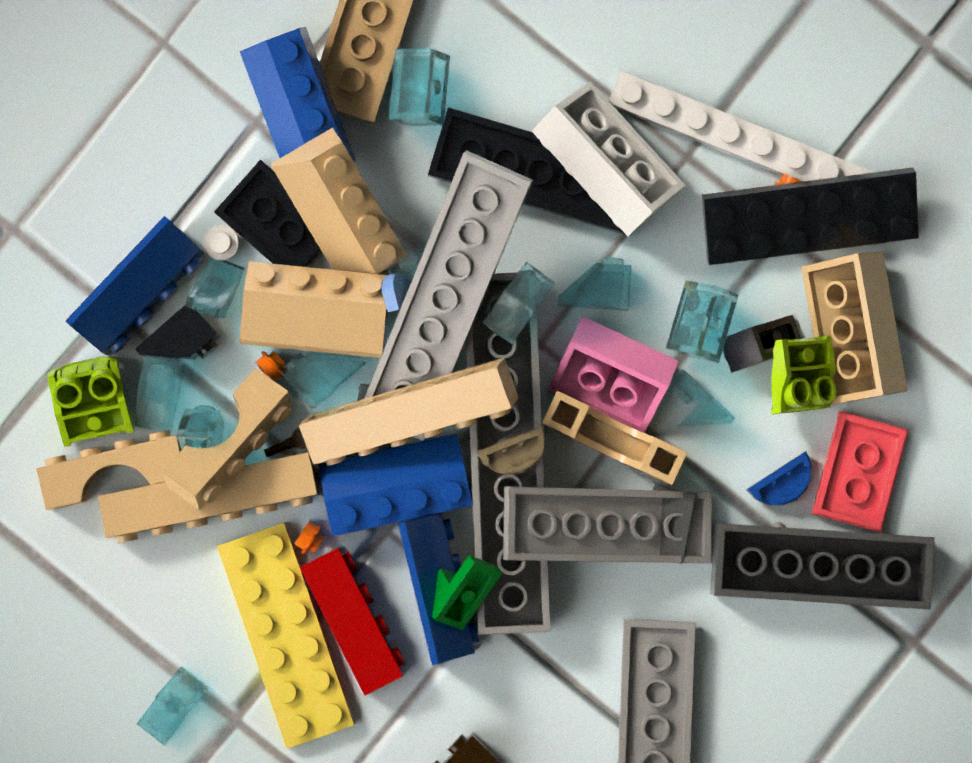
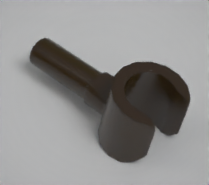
M300 428L295 429L291 437L264 449L266 457L293 447L298 449L307 448L306 444H301L296 440V434L301 432Z

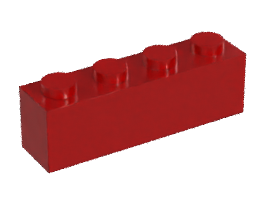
M339 547L301 566L300 569L364 696L403 677L404 672L402 668L407 666L398 646L393 649L390 647L385 637L390 634V630L381 614L375 617L369 605L374 602V599L366 583L359 585L353 572L358 570V567L349 551L343 553Z

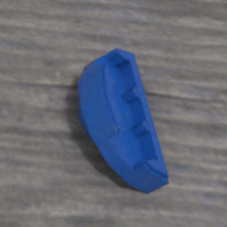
M804 451L753 484L746 491L755 500L766 505H785L797 500L806 491L811 478L812 464L807 451Z

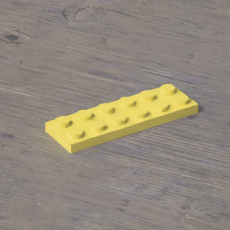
M284 522L217 546L286 749L355 725L310 592L300 569L301 566L286 523Z

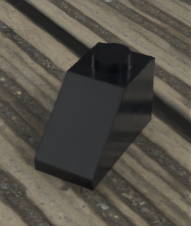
M188 302L137 346L135 350L144 357L194 360L200 356L201 359H204L218 347L215 341L221 336L200 312Z
M790 315L747 328L719 340L723 348L724 357L728 362L731 373L774 359L773 349L775 341L801 339L794 317Z

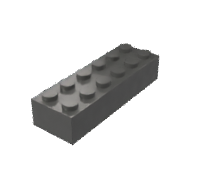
M714 523L710 594L714 596L931 610L935 537Z

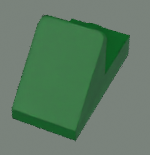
M469 555L457 573L440 568L437 576L432 612L434 620L463 630L502 575L498 567Z

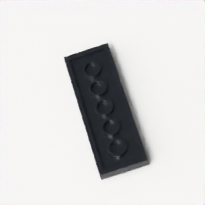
M448 107L429 168L428 177L452 183L463 153L469 151L532 179L533 183L523 205L626 235L621 228L614 224L613 220L599 204L591 199L588 192L565 170L556 157L541 144L533 132Z
M913 167L702 194L706 255L709 265L919 238L916 171Z

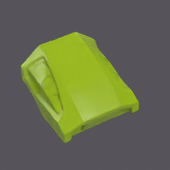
M823 336L775 341L771 376L773 404L771 415L831 408L830 403L836 397V386L833 381L836 366L832 337Z
M101 356L68 363L48 372L47 380L54 413L64 447L71 446L72 443L98 436L126 431L127 434L134 432L117 357Z

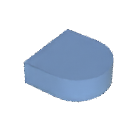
M400 272L385 276L382 282V293L388 312L401 309L410 287L407 278Z

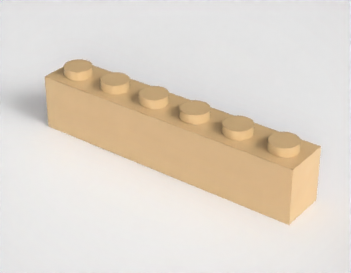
M502 358L310 414L299 424V428L313 465L325 461L329 466L344 461L347 458L346 455L358 452L359 456H365L379 450L378 446L390 443L391 447H397L406 444L412 440V436L422 433L424 438L438 435L444 431L443 427L456 424L457 428H464L476 423L478 417L489 415L490 419L502 417L511 412L510 408H512L519 397L506 360Z
M309 452L244 465L236 476H230L224 482L218 497L213 502L206 503L200 511L169 489L165 482L100 495L98 500L106 538L116 537L118 544L137 540V532L151 530L152 536L173 532L172 525L185 522L187 529L208 525L207 518L221 515L222 522L243 518V510L256 508L257 514L277 511V503L291 501L292 507L313 503L312 496L320 494L314 465Z

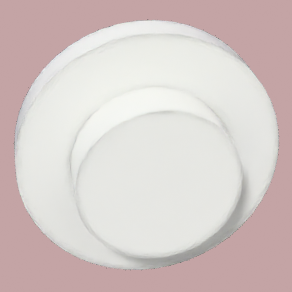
M214 226L205 234L204 249L213 259L228 260L238 251V235L228 226Z

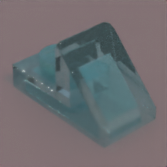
M210 258L188 294L185 307L219 319V317L225 318L245 268L226 260Z
M684 369L671 380L676 386L672 391L685 404L688 405L692 401L696 405L678 426L727 425L735 419L729 411Z
M181 666L155 696L156 699L136 724L165 746L210 688Z

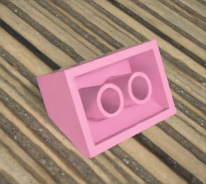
M582 316L548 390L554 393L559 391L620 423L645 433L669 387L679 361Z

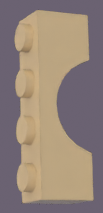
M256 368L232 393L236 410L240 415L238 425L233 434L224 442L213 447L195 448L185 446L162 471L166 486L199 511L206 503H211L218 497L224 482L230 476L234 477L241 471L248 455L253 450H259L266 442L268 433L276 424H282L291 412L292 406L289 391Z
M559 391L556 392L542 421V425L669 486L673 484L687 455V452L620 423L591 406Z
M170 430L149 434L150 441L136 444L135 438L114 443L115 449L101 452L100 447L79 451L81 458L67 461L66 455L45 459L46 466L36 468L45 509L55 510L87 502L88 492L94 479L104 470L114 466L126 465L136 469L147 479L150 485L165 482L162 471L183 449L181 437L179 435L171 436Z

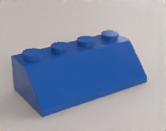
M306 27L297 28L239 51L279 158L333 128L343 142L353 162L356 161Z
M164 216L65 322L105 355H109L111 352L118 353L130 340L127 336L136 325L139 328L143 327L154 315L151 309L160 300L166 302L177 291L178 286L176 283L184 274L187 276L192 275L203 262L200 257L204 252Z
M457 433L379 450L365 456L348 457L334 465L318 464L332 537L473 505Z
M442 513L398 523L431 664L436 665L475 653L474 645L480 644L475 623H467L464 629L460 630L438 622L432 617L439 569L443 568L457 573L461 567L459 554H451L448 542L455 539L450 518L443 520Z

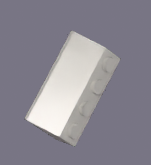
M591 81L555 105L532 130L541 144L556 157L565 170L588 192L591 199L599 204L610 216L614 224L621 228L627 236L642 226L686 186Z

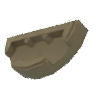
M544 425L476 453L483 464L496 473L506 475L523 473L533 467L543 454L546 442Z

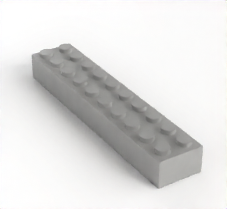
M535 272L495 273L466 342L467 369L505 358L519 398L510 408V413L495 419H490L489 415L478 417L477 422L470 425L475 557L496 565L502 573L477 609L478 635L551 632L548 561L503 560L504 487L544 488L543 454L537 463L525 472L506 475L496 473L488 468L476 453L542 426Z

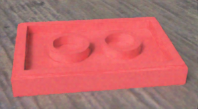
M839 411L811 514L881 533L909 430Z

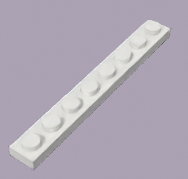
M623 71L620 72L609 102L615 109L779 175L787 174L801 182L873 173V171Z

